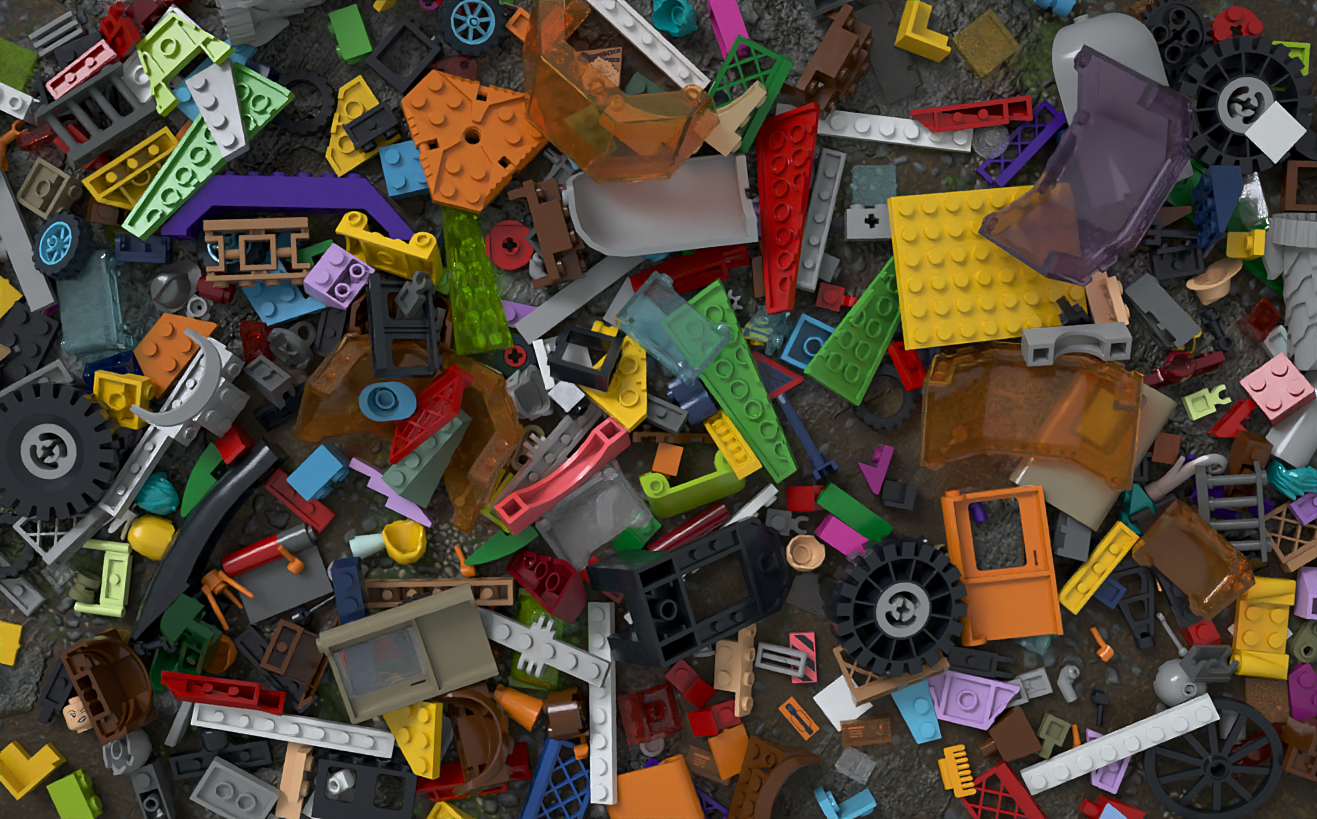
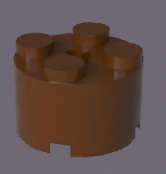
M581 686L550 691L548 699L543 700L544 713L549 715L550 724H548L550 739L556 738L557 741L589 735L590 727L586 728L585 721H590V715L585 694H579L578 692L582 689Z

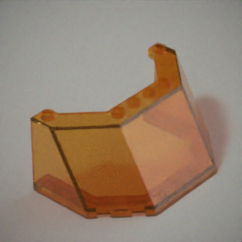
M533 0L523 46L525 120L598 185L614 182H643L654 179L669 180L721 123L712 97L700 86L694 84L687 85L681 91L627 96L566 41L591 13V9L581 0Z
M346 333L306 381L293 437L306 444L313 445L325 438L373 433L392 444L396 424L391 421H374L365 416L359 406L361 391L374 383L395 381L408 385L416 394L435 378H373L369 334ZM393 340L391 342L393 364L396 367H426L428 365L426 343L423 340ZM439 344L437 345L438 353L442 354L443 363L435 378L453 363L473 376L472 384L463 391L460 406L472 418V421L461 443L456 448L448 468H446L442 475L454 510L452 523L457 529L470 536L518 449L525 431L522 424L520 425L518 422L517 410L511 395L508 396L504 376L453 347L450 350L442 349Z
M988 341L984 342L982 348L978 349L971 345L955 349L952 355L946 356L945 352L936 353L923 381L919 467L939 470L948 462L982 453L987 455H996L997 453L1008 454L1014 458L1023 456L1034 457L1040 461L1053 459L1068 464L1074 463L1103 479L1105 484L1113 491H1132L1144 373L1136 369L1129 372L1125 370V364L1116 360L1103 361L1095 355L1084 352L1063 354L1055 359L1053 365L1027 367L1021 352L1020 343Z

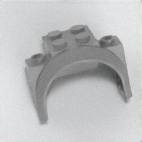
M189 327L183 333L193 339L201 347L204 354V371L195 391L185 402L167 412L152 413L132 404L130 409L132 413L186 447L196 437L201 426L222 438L231 428L233 421L240 411L244 409L246 402L250 398V396L232 384V381L238 376L245 362Z

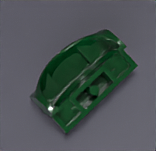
M183 593L171 606L165 608L160 624L161 632L169 640V644L174 646L180 639L181 647L173 653H167L164 648L156 649L149 674L152 688L161 696L168 689L166 685L161 684V672L168 671L204 676L206 670L216 659L223 633L215 625L204 622L206 612L203 611L204 605L197 599L188 597Z

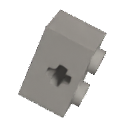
M861 204L850 205V209L844 211V242L892 241L888 204H877L875 209H865V205ZM869 217H871V221L876 223L872 228H870L869 224H865Z

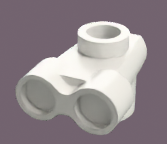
M343 768L338 772L328 773L325 796L328 799L337 800L340 793L354 786L357 778L354 770Z

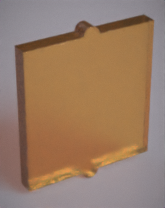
M1263 677L1244 678L1245 702L1263 713L1270 723L1287 722L1289 717L1287 680ZM1247 718V722H1254L1250 718Z

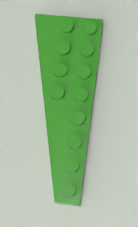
M235 61L233 64V74L237 81V95L241 101V115L245 122L249 142L293 100L295 95L290 90ZM201 112L121 225L125 230L143 241L153 234L227 163Z
M894 255L803 372L855 406L860 405L901 321Z
M717 279L660 323L775 482L779 483L797 471L799 467L724 285L720 279Z

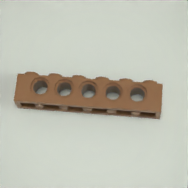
M514 577L368 579L364 581L369 608L397 607L404 598L408 596L411 598L415 593L425 595L426 592H429L433 595L466 583H470L477 606L513 605L516 602V583Z

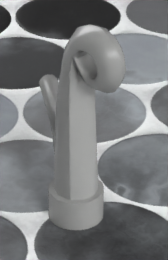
M1207 454L1183 465L1185 457L1180 456L1175 465L1162 478L1145 486V491L1156 502L1165 498L1167 493L1194 475V465H1205L1206 472L1212 475L1222 474L1227 468L1228 462L1226 458L1219 454ZM1213 463H1218L1216 467H1211Z

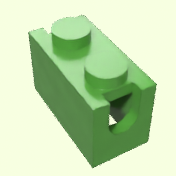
M354 4L328 13L331 21L327 22L332 37L336 36L339 45L335 46L339 59L347 62L349 66L365 61L375 49L359 6Z

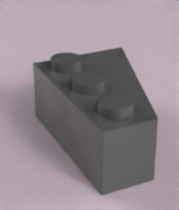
M1148 272L1140 274L1123 287V294L1121 295L1123 302L1161 351L1179 349L1202 331L1194 320L1160 286L1159 281Z
M1056 507L1049 529L1052 553L1087 562L1092 530Z

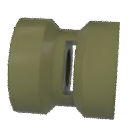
M80 570L76 576L77 582L71 587L68 595L77 601L91 604L95 598V590L101 586L102 578L94 573Z

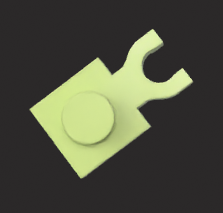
M1225 384L1214 387L1210 393L1207 388H1203L1181 397L1189 419L1196 420L1215 412V404L1230 403V397L1219 398V392L1226 389Z

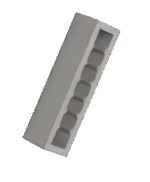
M1307 370L1304 378L1315 389L1317 397V370ZM1317 398L1271 428L1266 436V439L1274 445L1269 456L1270 459L1277 460L1279 463L1292 469L1305 468L1317 449Z

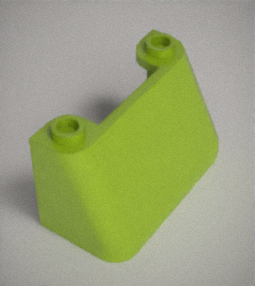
M720 450L717 451L715 461H713L717 472L673 488L670 487L668 479L660 473H652L650 471L639 477L654 514L663 519L738 493L745 487L746 478L744 477L741 480L737 478Z

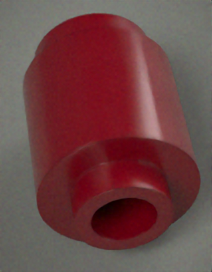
M207 273L204 277L201 276L198 279L196 290L199 291L200 297L221 304L225 302L230 304L236 292L235 284H229V288H213V284L206 282Z

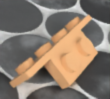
M1097 255L1080 260L1085 294L1093 323L1124 322L1125 325H1128L1130 313L1127 305L1123 304L1121 297L1123 294L1122 284L1116 279V276L1108 278L1102 256Z
M755 623L739 631L738 641L722 639L716 642L714 689L736 692L735 717L749 715L753 707L751 689L754 683L752 669L755 658L754 636L757 630Z
M288 741L280 784L282 792L277 801L276 817L300 819L304 796H307L310 781H307L308 774L311 772L314 764V757L312 756L314 745Z

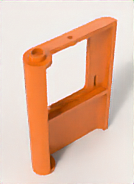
M1036 484L960 493V490L945 491V496L941 497L949 559L950 563L954 564L962 575L958 580L965 584L967 596L961 598L962 601L968 604L967 617L958 618V621L964 624L960 635L961 644L963 646H977L985 644L987 640L1048 634L1063 635L1043 486ZM1016 498L1020 508L1027 558L1026 565L983 571L978 570L968 505L973 502Z

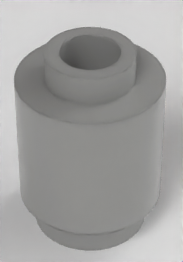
M1222 709V713H1219L1220 738L1226 739L1239 713ZM1246 722L1234 744H1241V740L1246 739Z

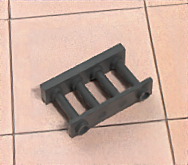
M120 61L114 65H106L98 75L54 102L41 105L33 114L38 128L48 123L70 149L69 153H67L68 163L75 171L159 118V113L156 109L157 104L153 100L148 103H141L120 78L124 76L123 64ZM112 83L132 106L133 112L126 117L120 116L100 92L101 89ZM91 96L113 122L112 126L105 130L99 129L78 104ZM70 110L91 135L90 139L83 144L78 143L56 117Z
M1254 461V473L1212 476V474H1206L1205 465H1194L1201 546L1207 564L1214 565L1213 555H1218V552L1260 550L1262 562H1268L1267 552H1272L1271 537H1266L1262 489V486L1267 485L1266 470H1261L1259 461ZM1255 484L1256 496L1213 498V496H1208V489H1213V486ZM1257 506L1258 518L1215 520V518H1210V511H1215V508ZM1258 528L1259 540L1217 542V540H1212L1211 533H1217L1216 530Z

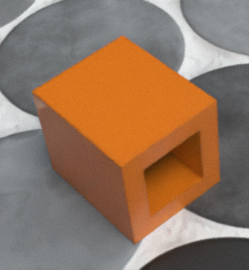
M659 443L652 471L662 474L669 480L671 475L676 476L683 447L670 443Z

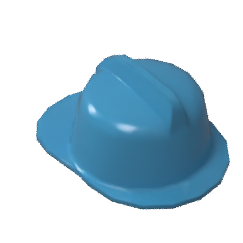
M380 382L368 385L361 391L359 406L362 413L374 421L402 420L409 418L415 412L417 398L414 391L402 382Z

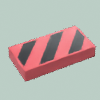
M814 631L789 633L790 648L809 652L806 659L804 677L800 678L791 675L792 683L817 682ZM790 655L792 659L801 660L800 657ZM791 664L792 669L799 670V666Z

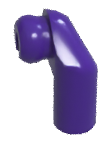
M982 501L973 502L968 505V510L972 511L975 523L987 520Z

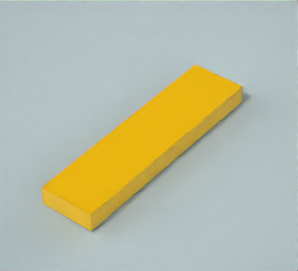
M1117 521L1088 556L1087 562H1083L1058 593L1059 602L1076 615L1140 537L1121 521Z

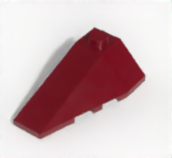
M518 549L506 568L516 581L551 616L573 624L586 604L582 573L567 560Z

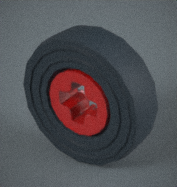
M512 334L505 336L497 343L494 349L493 359L495 365L507 377L512 376L517 370L522 374L529 365L536 366L537 364L533 343L528 345L521 335ZM514 349H517V352L523 355L522 358L518 359V363H514L513 359H509V355L513 354Z

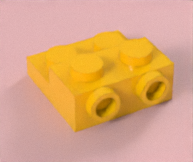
M98 370L95 371L93 393L96 394L94 396L96 401L103 400L111 408L107 412L110 418L117 417L120 426L138 430L147 426L148 422L130 411L131 406L134 404L153 413L152 409H149V400L154 397L155 386L151 385L152 378L131 373L122 375Z

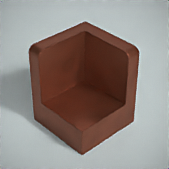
M1159 432L1147 451L1152 452V457H1148V461L1175 465L1178 458L1181 436Z

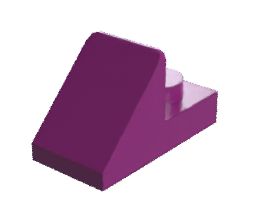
M881 444L880 448H876L872 457V462H875L874 467L855 461L868 489L879 495L894 447Z

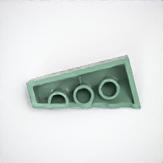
M460 408L459 415L397 464H393L381 479L399 496L426 509L472 418Z

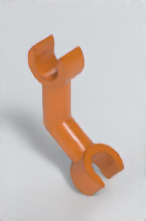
M21 119L14 121L12 129L0 136V168L4 171L8 170L6 145L19 136L28 137L32 132L28 128L19 132L20 126L25 124V121Z

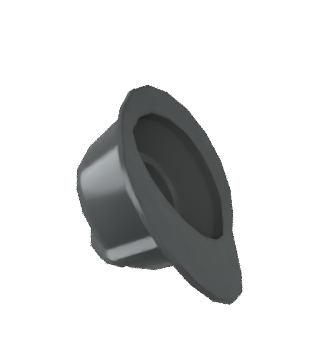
M182 259L175 261L162 274L153 279L150 291L153 304L158 310L163 313L172 314L185 306L189 299L197 292L196 285L198 279L202 276L199 266L190 260Z

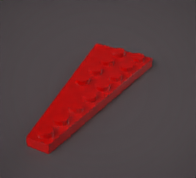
M815 102L764 119L755 137L766 313L772 316L793 311L820 115V105Z

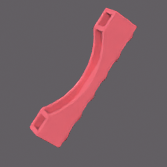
M612 417L607 418L592 430L580 448L557 470L531 486L514 491L497 504L494 508L499 519L514 536H517L631 445L628 431Z

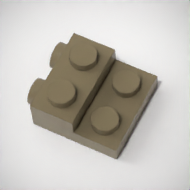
M38 156L15 198L16 201L46 220L49 216H55L57 212L63 213V211L70 213L69 209L74 200L82 196L83 183L70 173L61 170Z

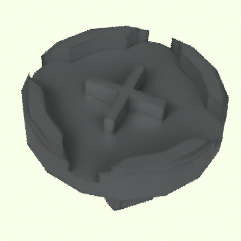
M299 321L291 326L289 330L274 328L267 336V342H270V351L284 364L289 366L291 364L297 365L296 369L301 370L306 369L313 361V353L309 346L316 338V331L311 323ZM299 328H303L306 331V340L299 337Z

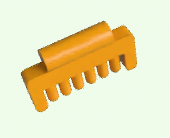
M964 744L945 747V758L938 759L945 790L953 788L957 798L976 793L975 788H970L974 787V782L962 784V782L972 781V776L960 778V776L970 775L971 770L958 771L970 767L968 763L957 765L967 762L968 758L955 759L966 756L967 753L962 751L965 749Z

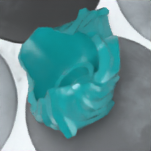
M653 0L654 12L651 19L656 30L665 32L673 37L684 38L693 30L698 29L696 25V11L688 0Z
M1273 460L1267 470V482L1284 496L1296 501V496L1303 497L1304 492L1317 493V470L1311 467L1309 463L1305 468L1292 469L1288 467L1286 470L1281 463Z
M166 472L150 474L134 499L140 508L157 515H167L172 511H176L180 504V497L172 484L167 480L168 475Z

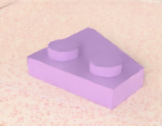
M1088 728L1086 730L1087 743L1105 736ZM1132 755L1089 772L1090 783L1116 794Z

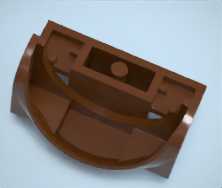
M844 3L839 12L830 10L824 14V17L829 19L832 25L796 86L792 87L783 83L780 89L783 98L796 108L813 102L819 104V119L825 121L828 114H833L837 104L840 102L846 104L849 97L853 98L855 96L861 77H865L871 67L869 51L874 43L872 27L857 21L854 18V7ZM819 82L825 84L824 86L818 87Z
M556 178L539 183L529 180L523 182L524 187L507 192L510 201L516 199L528 200L548 272L547 275L532 280L534 289L548 288L584 278V271L587 270V265L582 252L588 251L585 241L575 230L569 205L564 206L562 190H566L564 184H559ZM564 254L563 259H557L556 256Z
M486 682L467 685L432 697L434 701L447 704L465 784L453 787L454 796L467 794L468 797L480 794L483 790L506 784L511 776L509 763L505 762V760L513 754L514 740L509 735L507 713L503 711L501 704L496 705L493 702L492 691L490 688H487ZM468 710L474 713V715L466 716Z

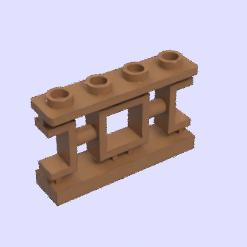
M308 217L203 220L205 242L207 244L218 243L219 266L206 267V282L213 284V288H229V284L239 283V287H255V283L265 282V286H281V282H291V285L296 286L304 285L303 281L312 269L310 263H298L297 241L310 240V221ZM274 232H301L291 234V247L277 248V236L275 234H266ZM249 233V235H239V249H226L225 237L215 236V234ZM246 242H270L271 264L247 265ZM292 257L293 271L303 270V273L268 274V272L278 271V258ZM227 259H240V271L242 273L251 272L248 275L216 276V273H227Z

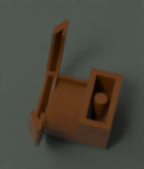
M339 614L332 628L340 626ZM280 619L261 661L260 668L307 686L297 709H301L311 703L329 659L325 653L320 654L316 639L320 638V636L304 630L301 626Z

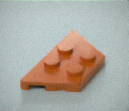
M164 313L133 351L144 376L152 378L151 385L155 386L154 398L157 400L163 398L201 349L193 339L183 333L184 330L189 327L208 338L212 337L220 327L218 324Z

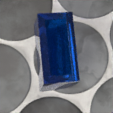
M134 350L87 363L82 377L89 390L93 392L95 371L98 370L122 375L131 373L143 376L141 367L133 352Z

